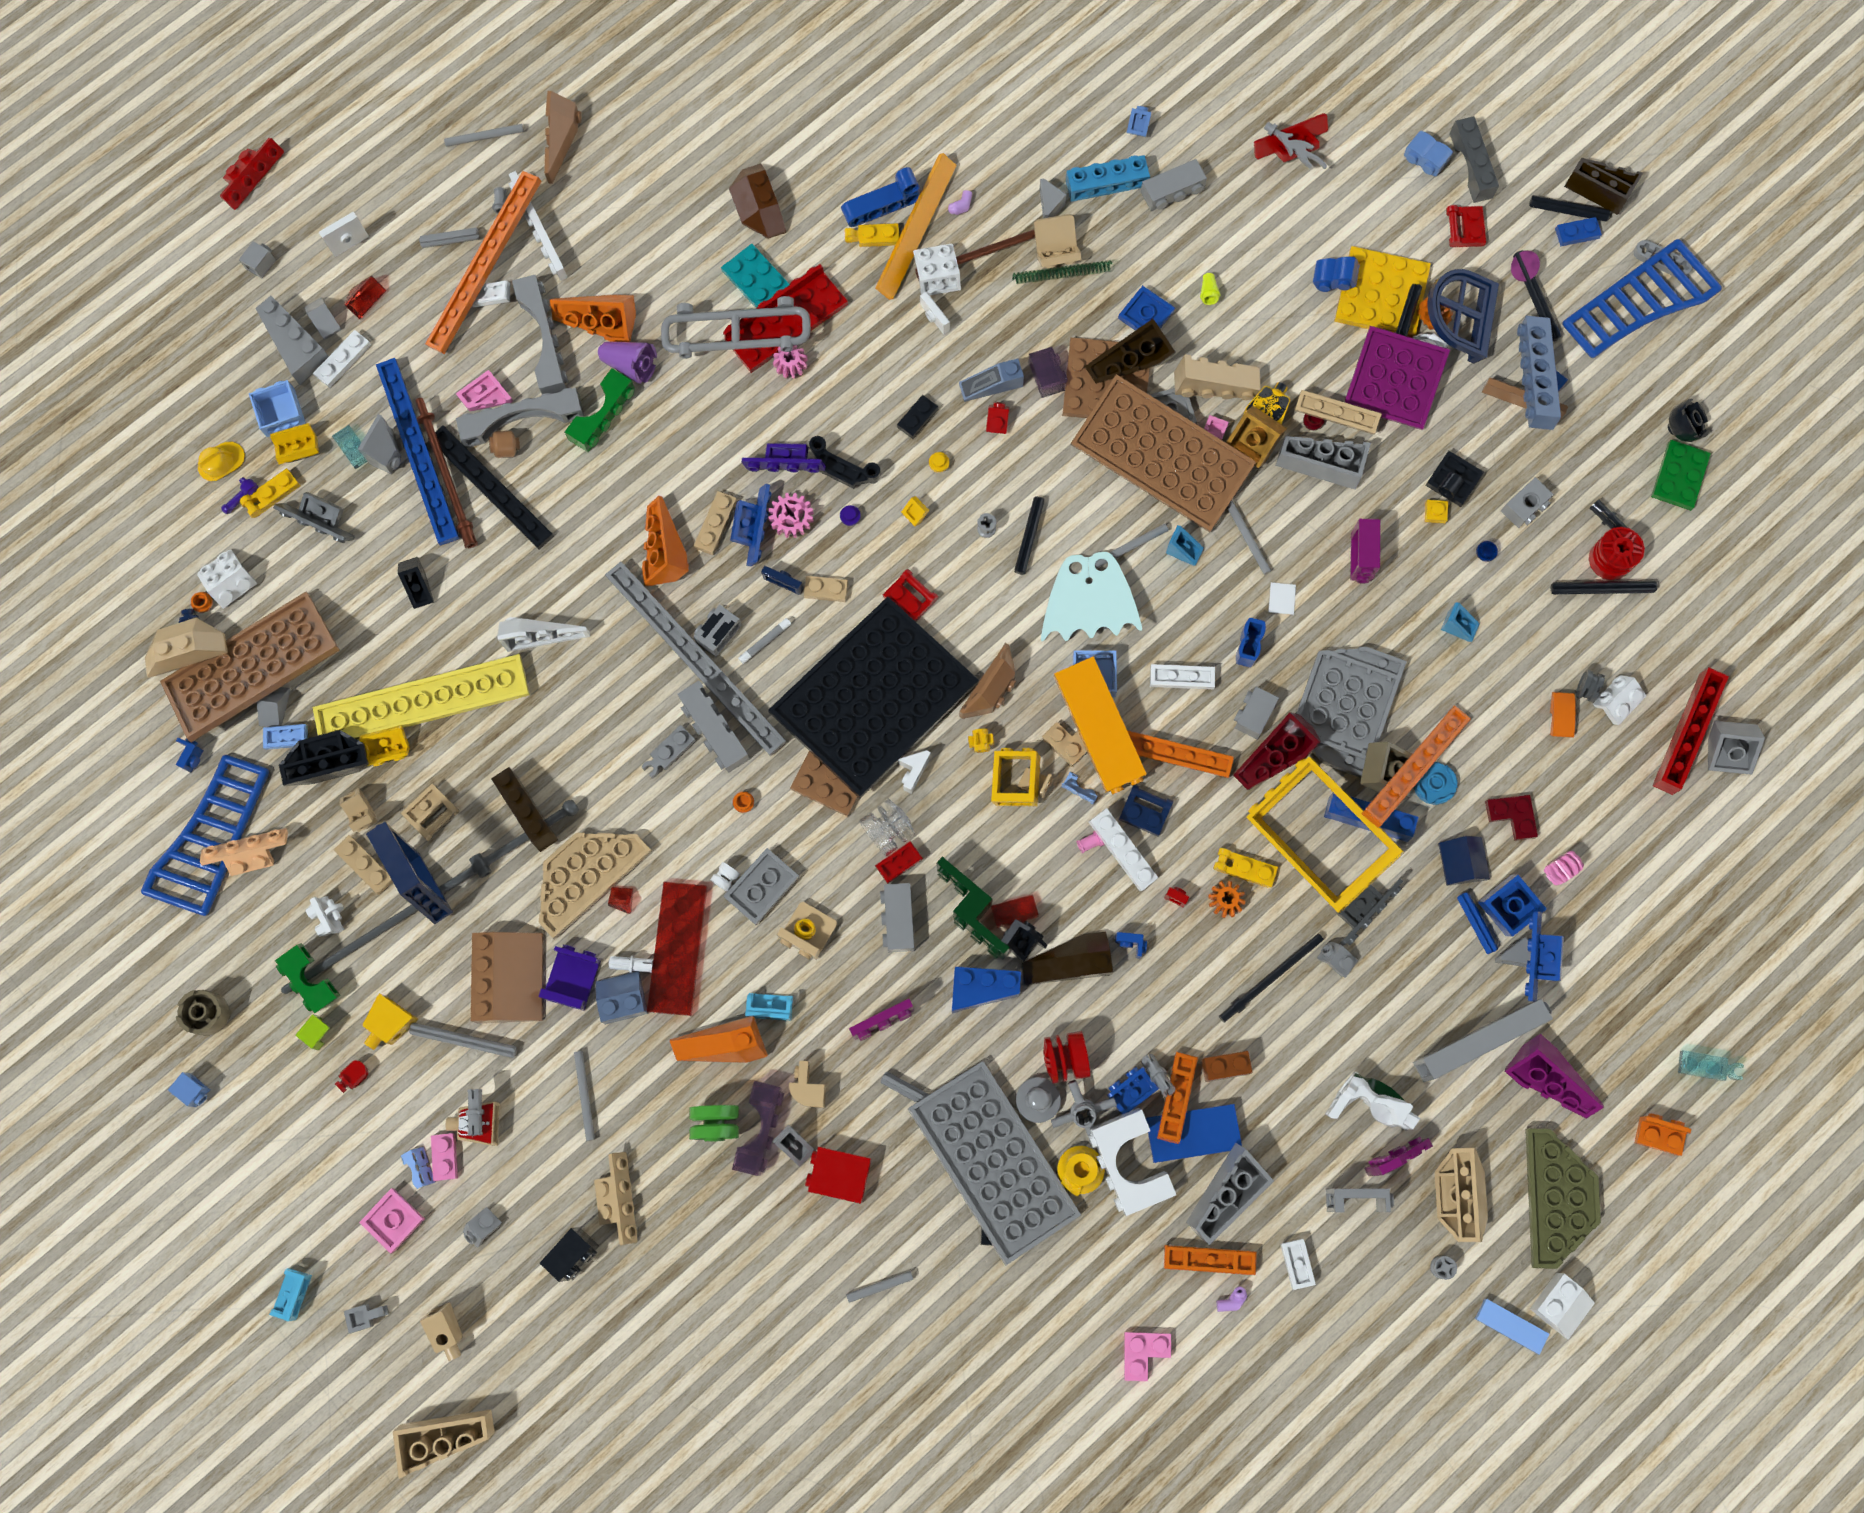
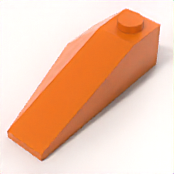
M601 295L550 299L553 320L573 328L579 327L592 335H600L610 342L631 341L636 318L633 295Z
M657 496L647 506L645 530L648 531V539L644 543V550H647L646 561L642 562L645 586L678 581L689 571L687 554L663 497Z

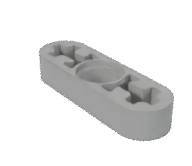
M1642 240L1636 245L1633 253L1638 260L1645 262L1651 258L1653 252L1658 253L1663 247L1651 241ZM1643 247L1646 248V253H1645V254L1642 253V248H1643ZM1674 252L1668 255L1675 261L1678 267L1680 265L1684 266L1683 272L1686 276L1690 273L1692 266L1684 257ZM1658 262L1653 265V267L1674 276L1665 264Z

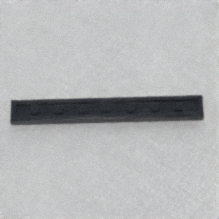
M444 425L435 432L443 455L538 550L554 537Z

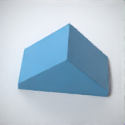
M1177 525L1168 544L1166 554L1196 566L1204 547L1184 528Z
M1456 602L1448 611L1441 630L1472 642L1480 623L1460 603Z

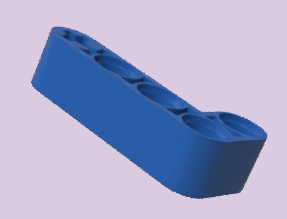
M906 167L896 173L894 183L845 202L841 206V210L849 227H856L916 203L920 195V186L912 169Z

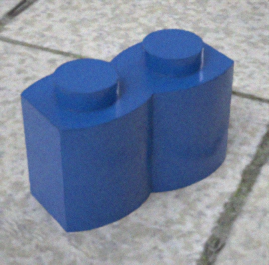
M1355 257L1317 260L1313 284L1317 290L1322 292H1328L1336 288L1340 290L1354 288L1357 285L1360 264Z
M1254 618L1247 620L1241 632V644L1236 652V664L1250 668L1255 664L1261 651L1260 642L1266 630L1265 621Z

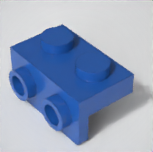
M1144 1067L1141 1069L1133 1068L1126 1074L1127 1080L1122 1084L1118 1080L1108 1088L1111 1092L1107 1096L1109 1099L1114 1097L1117 1104L1115 1107L1121 1115L1132 1111L1159 1089L1151 1081Z

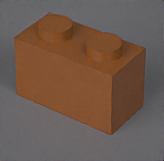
M1248 1051L1208 1057L1201 1060L1205 1082L1253 1073Z

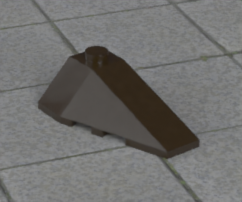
M1151 319L1084 367L1097 384L1113 379L1116 374L1124 376L1159 365L1176 352L1155 320Z
M1106 931L1083 934L1023 962L1024 985L1112 975L1111 951Z

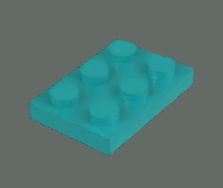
M752 243L721 267L722 272L755 308L761 302L772 298L778 290L785 289L790 285Z

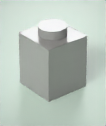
M253 241L239 261L246 270L263 278L276 259L271 254L272 250L263 243L259 245Z

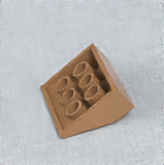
M472 933L471 1021L477 1024L543 1021V999L538 997L541 988L543 989V933Z

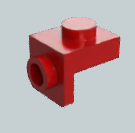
M993 402V405H989L986 432L1007 433L1010 407H1007L1006 403Z

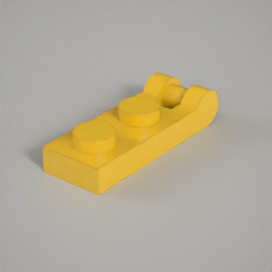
M286 468L259 487L252 495L243 496L239 502L244 508L248 509L247 513L251 518H256L301 485ZM258 500L261 502L258 505H254Z
M1219 848L1218 862L1214 864V870L1270 889L1272 888L1278 869L1277 866L1234 853L1225 848ZM1227 859L1233 861L1232 867L1226 865Z

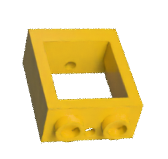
M1001 748V751H994L991 802L995 806H1038L1041 756L1037 751L1032 748H1022V751ZM1002 759L1031 760L1029 793H1000Z

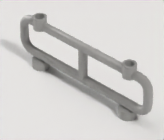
M789 296L777 299L778 308L693 313L692 304L680 303L677 305V314L668 316L662 323L661 342L665 350L670 353H679V357L685 359L691 358L692 352L780 347L781 351L790 352L793 350V346L803 344L810 337V316L804 308L794 306V299ZM800 315L802 317V334L798 337L782 336L774 339L740 341V318ZM731 319L732 341L696 344L682 342L679 345H672L669 341V327L673 323Z

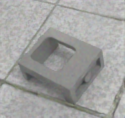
M1326 1189L1327 1212H1344V1198H1376V1212H1391V1208L1394 1206V1197L1390 1193V1189Z

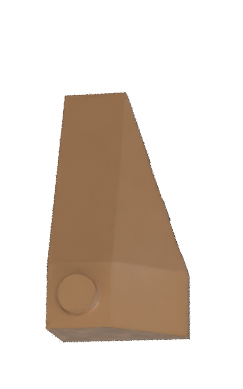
M548 91L546 116L548 117L549 128H545V135L549 147H545L544 173L548 183L553 184L578 130V123H581L582 117L581 111H578L575 102L553 91Z

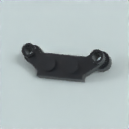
M814 436L810 439V450L815 458L821 459L826 466L825 471H819L820 473L853 489L857 485L875 484L878 482L881 475L878 464L871 462L863 469L828 452L823 437Z

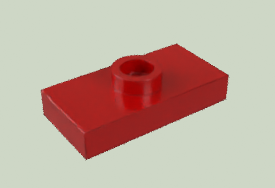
M910 841L876 864L875 867L886 883L889 884L922 861L923 858Z

